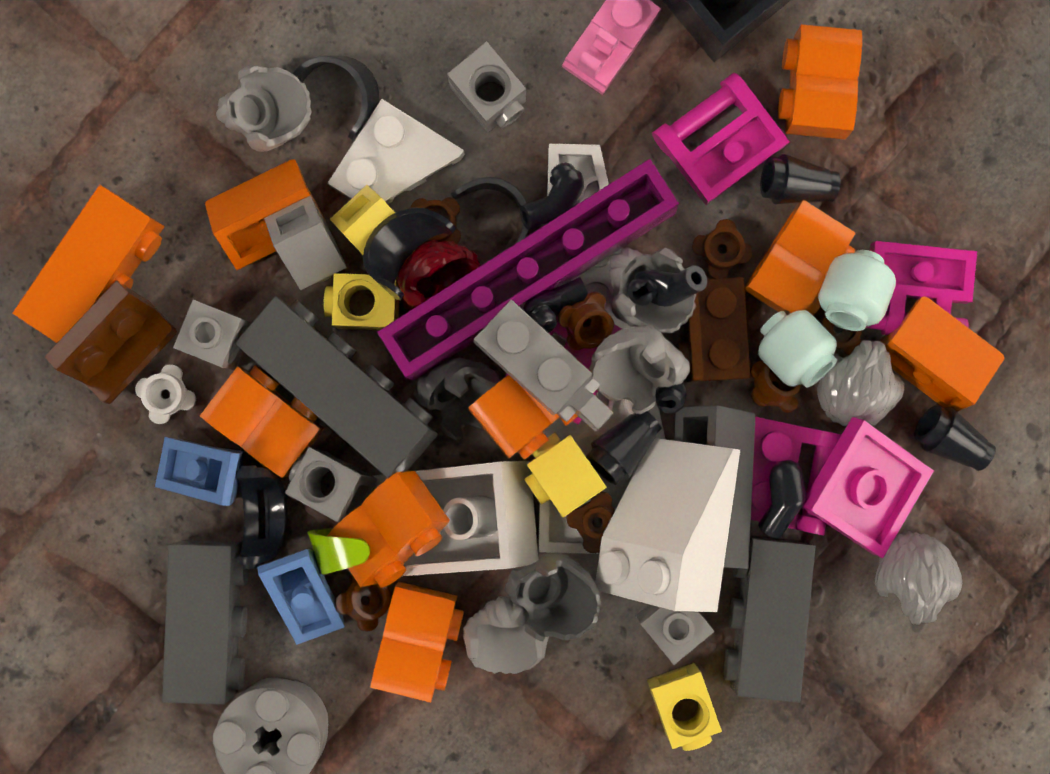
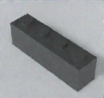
M275 296L235 344L387 478L396 472L408 471L438 435L436 431L427 425L433 416L411 397L403 404L390 393L389 390L395 383L374 365L371 364L366 370L361 368L351 359L357 351L334 331L327 338L317 330L314 325L319 321V318L296 299L290 306Z

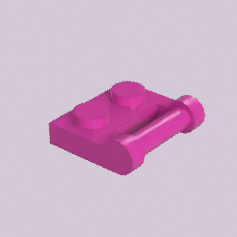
M732 73L722 80L719 90L669 126L664 123L652 132L659 148L670 157L705 205L763 164L769 157L775 155L790 142L737 73ZM732 104L740 109L743 114L690 152L683 144V140Z
M755 417L751 520L760 522L772 504L769 475L776 463L785 460H792L798 463L802 443L816 446L806 491L807 495L841 434ZM803 508L802 515L797 514L788 528L824 536L826 523Z

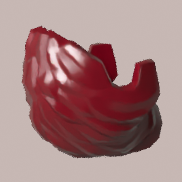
M428 241L420 245L412 252L398 272L397 282L400 290L404 293L402 299L404 308L411 311L480 267L481 264L477 260V255L465 246L457 245L453 241Z

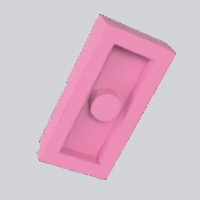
M606 0L565 58L562 67L603 95L660 14L661 8L650 0Z

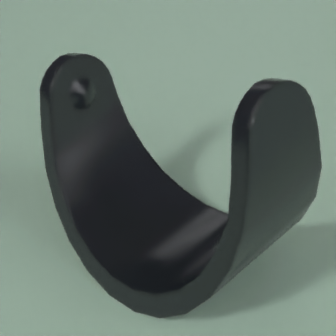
M317 56L308 59L293 72V75L301 83L314 69L327 63L340 65L356 80L362 95V107L360 116L348 136L351 140L355 141L379 104V89L373 73L365 64L347 56Z
M494 177L477 178L460 186L451 193L453 199H458L477 190L490 189L507 195L515 202L518 208L526 204L525 198L516 187L505 180ZM524 225L516 243L528 236L529 230Z
M409 208L394 213L383 220L368 238L363 254L365 269L391 296L401 300L404 297V293L395 286V280L406 259L428 239L439 234H453L456 228L444 216L425 208Z

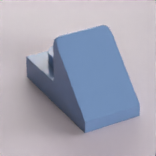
M165 437L155 487L218 505L230 506L236 500L239 480L235 476L236 471H239V466L243 465L245 451L212 447L187 440Z
M306 549L257 567L258 575L296 645L345 627L343 615L339 614L335 608V597L325 579V574H320L313 550Z

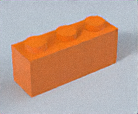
M99 184L12 314L58 343L116 280L126 287L132 288L133 279L131 276L141 261H148L156 253L162 241V237L159 235L165 226Z

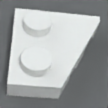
M381 99L327 184L350 200L362 188L368 185L389 204L393 201L394 197L404 191H411L426 182V178L452 163L454 165L461 161L465 154L464 150Z

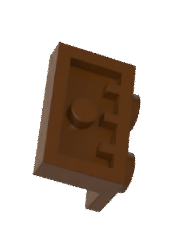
M744 277L707 279L706 288L696 293L694 300L696 306L693 310V315L683 324L684 341H677L676 348L689 361L690 372L687 375V382L749 379L750 366Z
M116 280L46 354L45 358L55 370L86 384L100 401L111 404L176 335L177 330L149 300Z

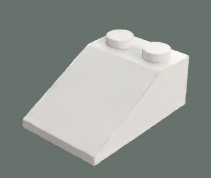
M655 438L641 459L602 536L595 580L598 590L673 611L717 612L740 450Z
M504 461L415 471L450 521L439 532L443 538L434 548L420 556H416L413 553L403 564L407 570L402 576L511 569L531 565L538 561L533 492L524 480L531 475V470L527 466V463L530 461ZM385 475L373 476L377 478V481L372 491L388 478Z

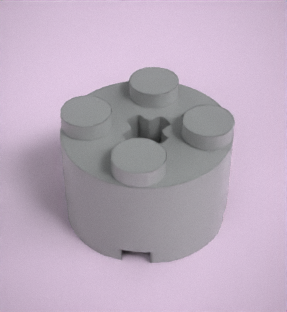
M278 677L265 678L255 682L228 705L212 736L213 745L219 765L225 774H309L322 755L326 745L328 713L318 694L305 683ZM277 728L282 735L279 740H270L265 735V732H270Z

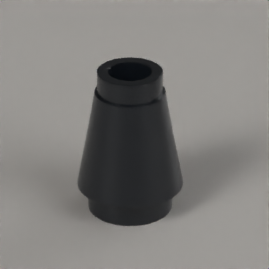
M781 154L778 158L769 157L766 160L761 174L760 191L763 198L771 199L775 205L800 203L802 200L807 202H833L838 196L841 178L837 171H830L827 168Z
M932 406L920 418L915 429V439L921 442L924 451L967 467H972L977 471L985 469L993 460L996 452V447L988 442L982 434L952 407Z
M648 411L642 414H630L591 442L593 449L586 455V458L603 478L617 485L622 478L629 479L662 427Z

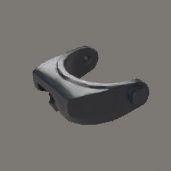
M256 465L239 466V471H236L235 478L239 480L242 491L244 536L241 553L238 556V564L243 565V569H255L260 566V563L276 556L282 547L288 524V495L285 494L286 490L282 481L269 469L257 468ZM260 490L264 491L265 537H262Z

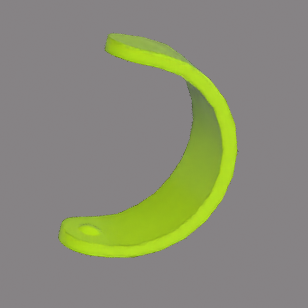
M333 528L308 531L321 575L360 565L367 561L370 556V547L361 538L327 536Z

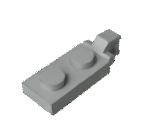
M510 300L474 338V343L553 416L557 414L567 422L576 414L596 432L613 415V412L593 394L600 384L591 376L592 373L513 300Z

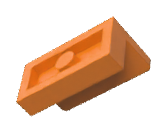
M295 159L278 165L205 202L212 232L236 270L276 252L264 219L265 217L311 195L325 220L305 183Z
M926 296L919 298L897 329L880 340L885 344L887 352L890 353L892 369L943 408L952 407L957 412L977 402L1004 361V355Z

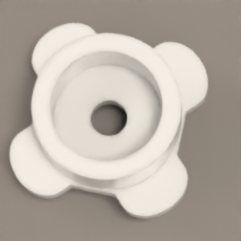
M165 365L161 373L154 374L149 378H142L136 384V395L141 398L143 405L149 410L150 420L156 424H165L169 421L172 414L180 410L188 411L195 405L196 396L194 392L187 390L182 381L183 372L176 365ZM165 389L170 392L168 399H163L161 396L162 391Z

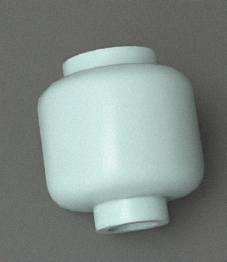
M857 250L854 253H845L835 257L829 266L818 294L819 303L826 312V318L834 325L851 331H861L866 326L879 323L887 311L896 286L895 275L884 264V259L879 254L869 250Z
M798 310L789 315L784 311H779L760 330L764 338L759 345L758 354L764 363L788 386L803 384L808 388L821 380L837 362V359L833 356L837 347L836 339L807 310Z

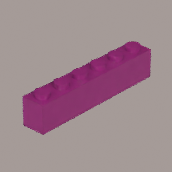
M648 159L377 333L404 376L414 381L474 343V338L510 300H513L523 310L525 303L529 299L570 282L674 216L679 202L651 159Z

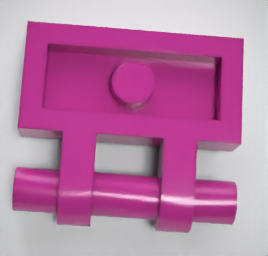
M874 241L870 244V251L879 254L884 259V264L894 273L896 286L884 317L879 323L866 326L865 328L881 330V334L886 336L897 329L908 314V312H905L906 298L919 299L926 296L950 315L952 303L967 304L973 302L977 251ZM954 317L969 328L968 319Z

